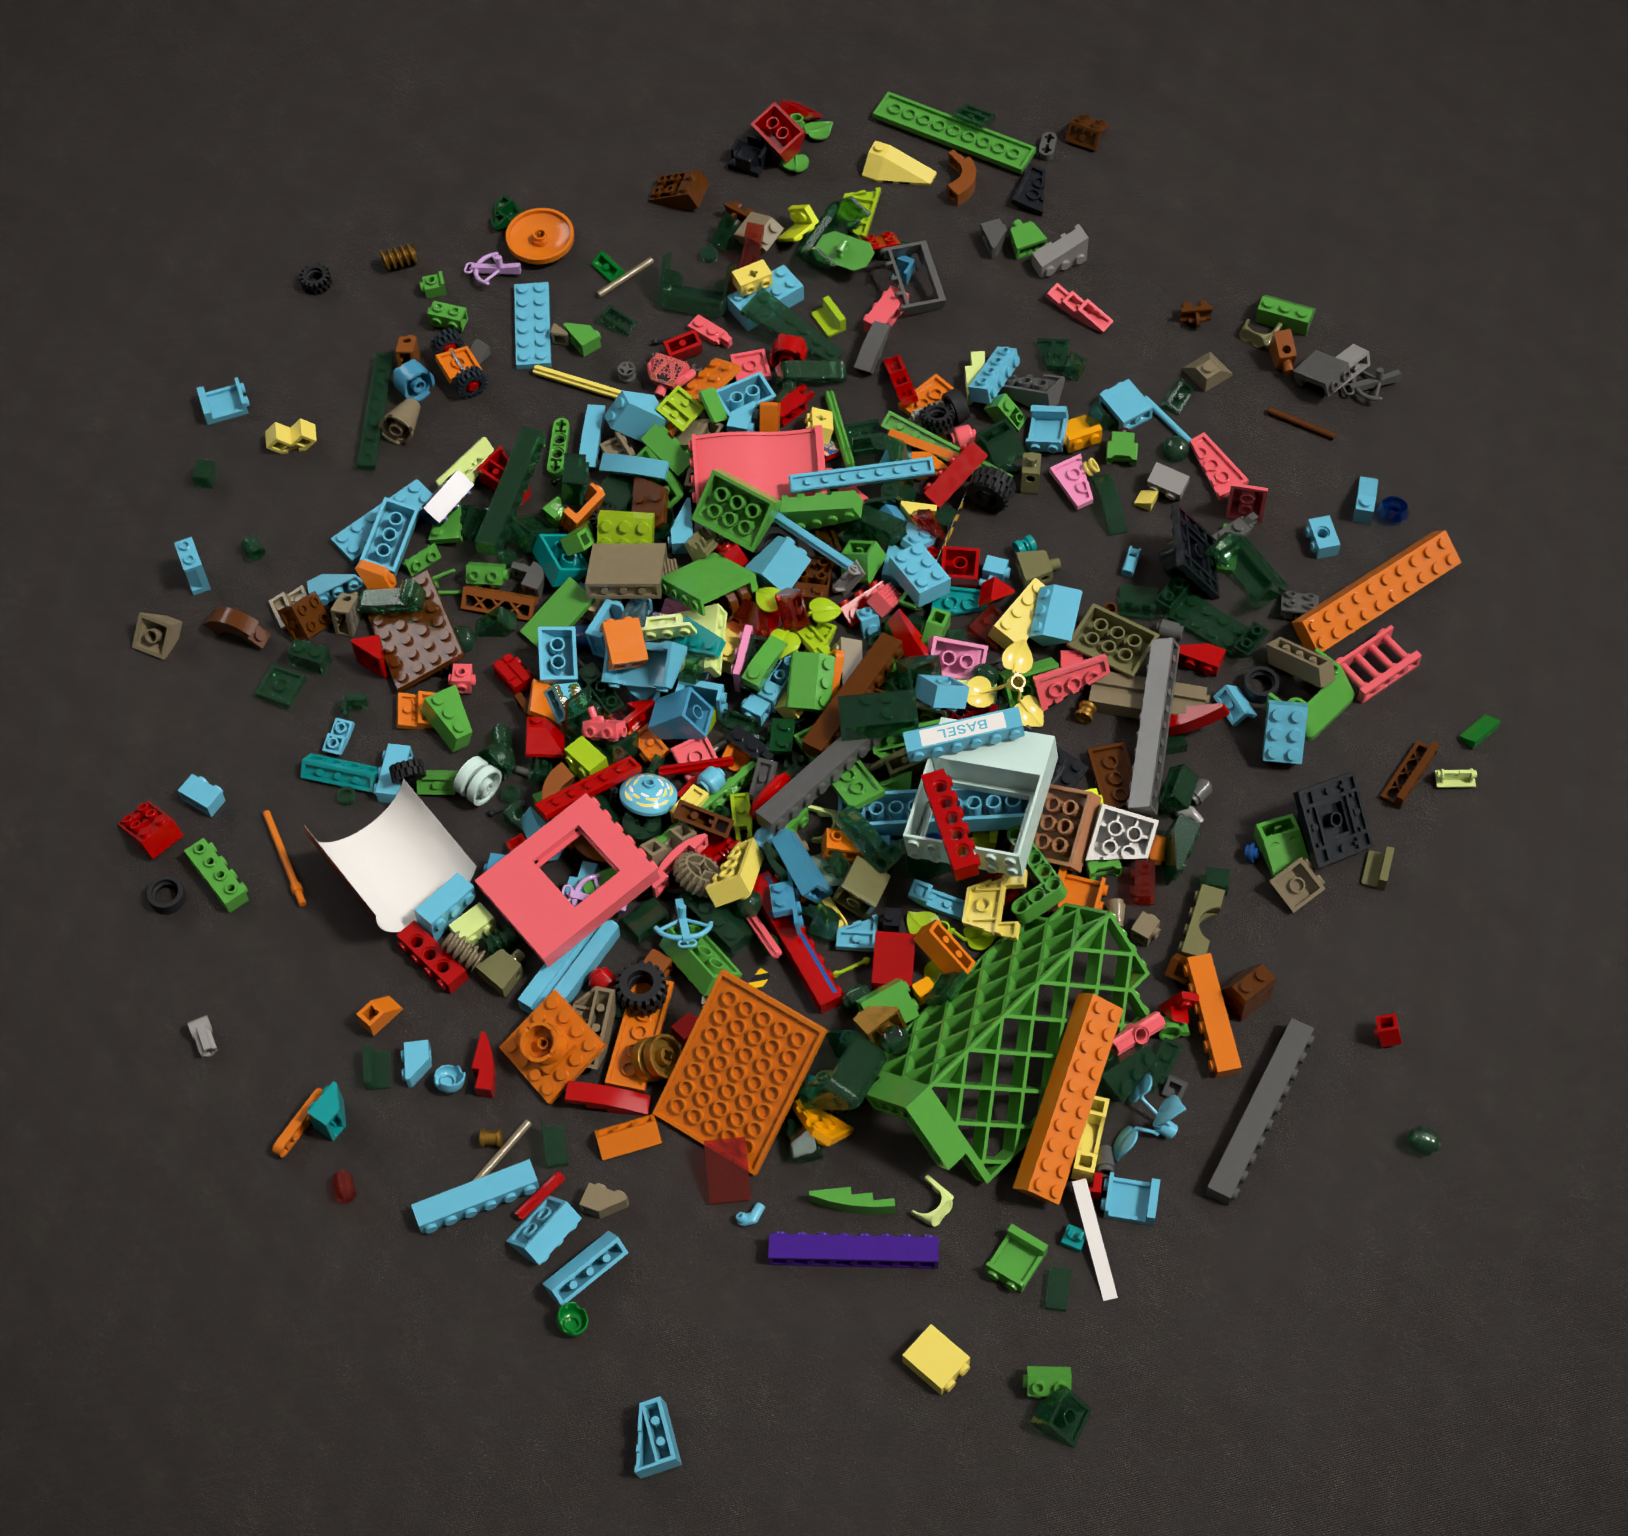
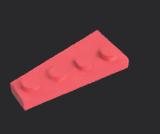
M1205 432L1190 440L1189 445L1219 501L1229 496L1231 483L1248 484L1249 479Z

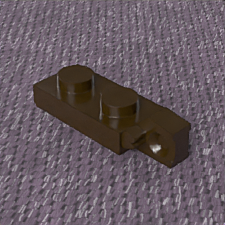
M832 525L814 529L818 539L839 553H842V548ZM833 564L836 571L841 570L839 565Z

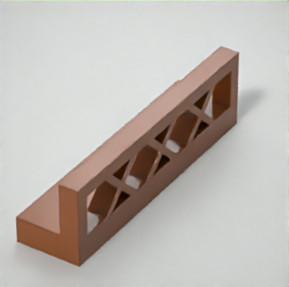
M466 585L463 587L461 609L530 620L534 615V608L538 604L539 597ZM467 595L474 596L478 603L474 606L466 605ZM487 598L491 599L496 605L492 609H487L483 604V601ZM503 602H509L513 609L505 612L500 605ZM521 605L530 606L528 616L522 615L518 608Z

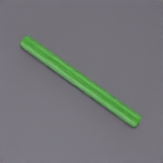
M832 390L826 391L824 393L828 410L833 415V427L845 467H855L834 392Z

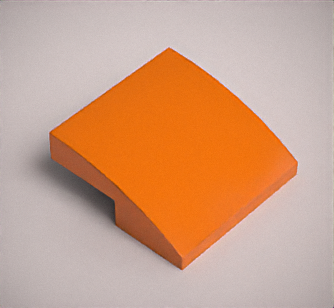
M534 679L531 682L528 715L545 717L556 727L561 728L562 723L557 724L544 695V691L551 687V685Z
M418 691L416 695L398 692L396 728H432L433 726L422 714L421 710L424 699L435 693Z

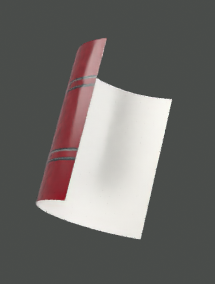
M404 778L398 794L388 808L368 826L349 837L333 842H317L304 825V832L378 926L387 932H400L412 921H416L414 910L456 873H459L470 882L476 870V865Z

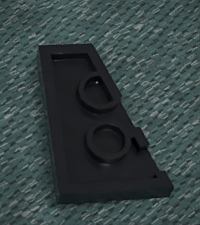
M1030 164L1012 198L1011 204L1042 216L1046 170Z

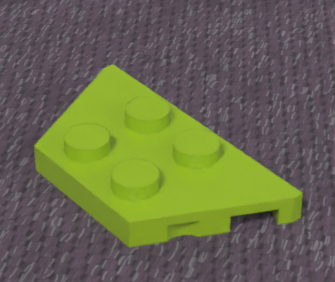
M877 187L875 191L871 192L861 190L856 193H845L836 218L837 224L860 239L865 238L872 223L881 188Z

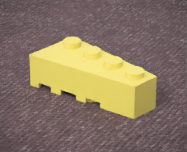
M1034 578L996 622L987 636L1004 649L1016 641L1022 639L1027 641L1040 587L1045 585L1037 578Z
M754 837L735 845L727 856L728 860L720 866V874H715L712 878L713 883L706 886L705 889L715 907L738 899L744 900L751 895L764 858Z

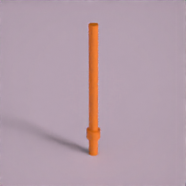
M269 810L263 812V816L290 881L291 892L296 896L299 906H305L307 903L302 893L304 891L303 887L296 878Z

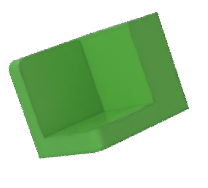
M557 496L542 508L544 519L555 529L561 526L559 522L565 510L562 506L561 498Z

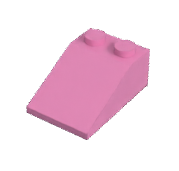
M937 636L929 637L927 647L930 652L928 654L938 665L930 675L951 676L958 680L972 679L973 677L984 675L988 646Z

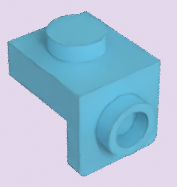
M870 606L856 611L863 638L881 633L879 615Z

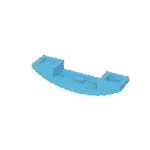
M914 879L908 894L910 899L936 913L962 921L965 900L932 889L933 885Z

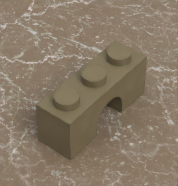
M681 823L669 830V837L665 843L662 844L656 838H653L641 844L640 847L647 854L646 858L648 861L653 860L659 867L673 849L684 841L697 836V832L689 825Z

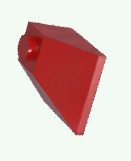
M781 100L779 106L789 116L793 113H799L803 116L805 123L822 118V114L795 101Z
M527 717L526 757L564 758L565 734L545 717Z

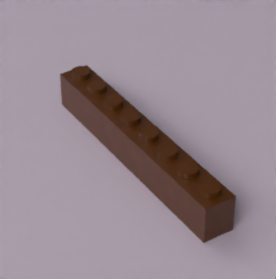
M882 632L803 738L802 750L804 753L817 758L843 735L846 728L851 727L855 716L862 712L866 701L872 698L874 690L882 685L885 675L890 673L894 663L901 659L904 653L901 640Z

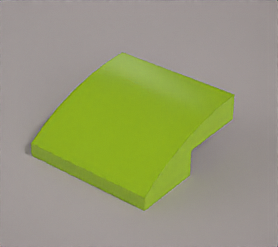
M677 385L655 410L683 433L705 410V407Z

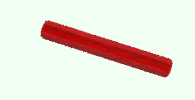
M733 756L665 765L658 767L660 776L704 771L709 766L716 768L734 766Z

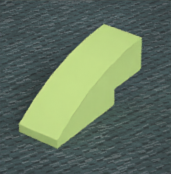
M985 351L971 352V366H965L968 405L973 403L971 402L968 386L985 364Z

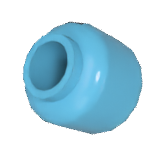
M713 766L707 767L698 775L697 786L710 795H714L726 784L724 771Z

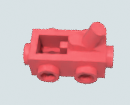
M594 706L587 708L591 719L583 721L581 728L583 737H588L591 740H602V738H605L607 741H619L620 737H626L627 727L625 720L604 719V716L597 715Z

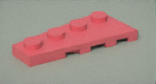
M1105 653L1033 676L1041 709L1043 711L1047 710L1048 706L1055 702L1056 704L1061 702L1065 696L1071 693L1075 694L1086 684L1090 685L1111 673Z

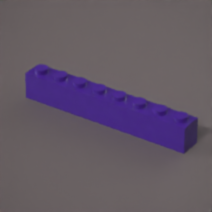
M782 1231L769 1234V1265L938 1269L939 1237H934L933 1235L913 1237L910 1234H903L901 1236L881 1234L880 1236H871L867 1233H861L856 1236L848 1233L829 1235L825 1232L811 1235L806 1232L787 1234Z

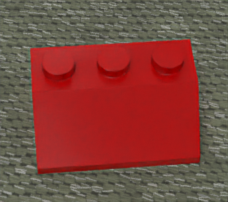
M776 102L771 104L751 123L755 132L764 139L766 144L786 164L799 153L806 132Z

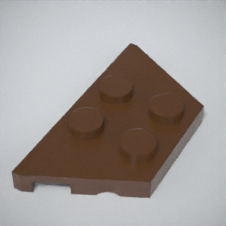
M637 475L634 476L632 512L655 513L654 530L663 527L667 523L669 490Z

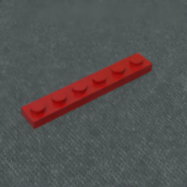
M630 755L535 803V810L545 820H548L560 814L585 793L591 798L642 772V766Z

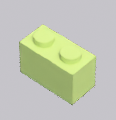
M480 902L448 925L450 932L453 934L460 931L459 938L467 936L465 943L472 940V946L476 945L483 936L491 934L497 927L494 917Z

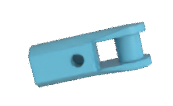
M1132 546L1129 547L1121 570L1122 576L1133 577L1142 548L1138 550L1132 548Z

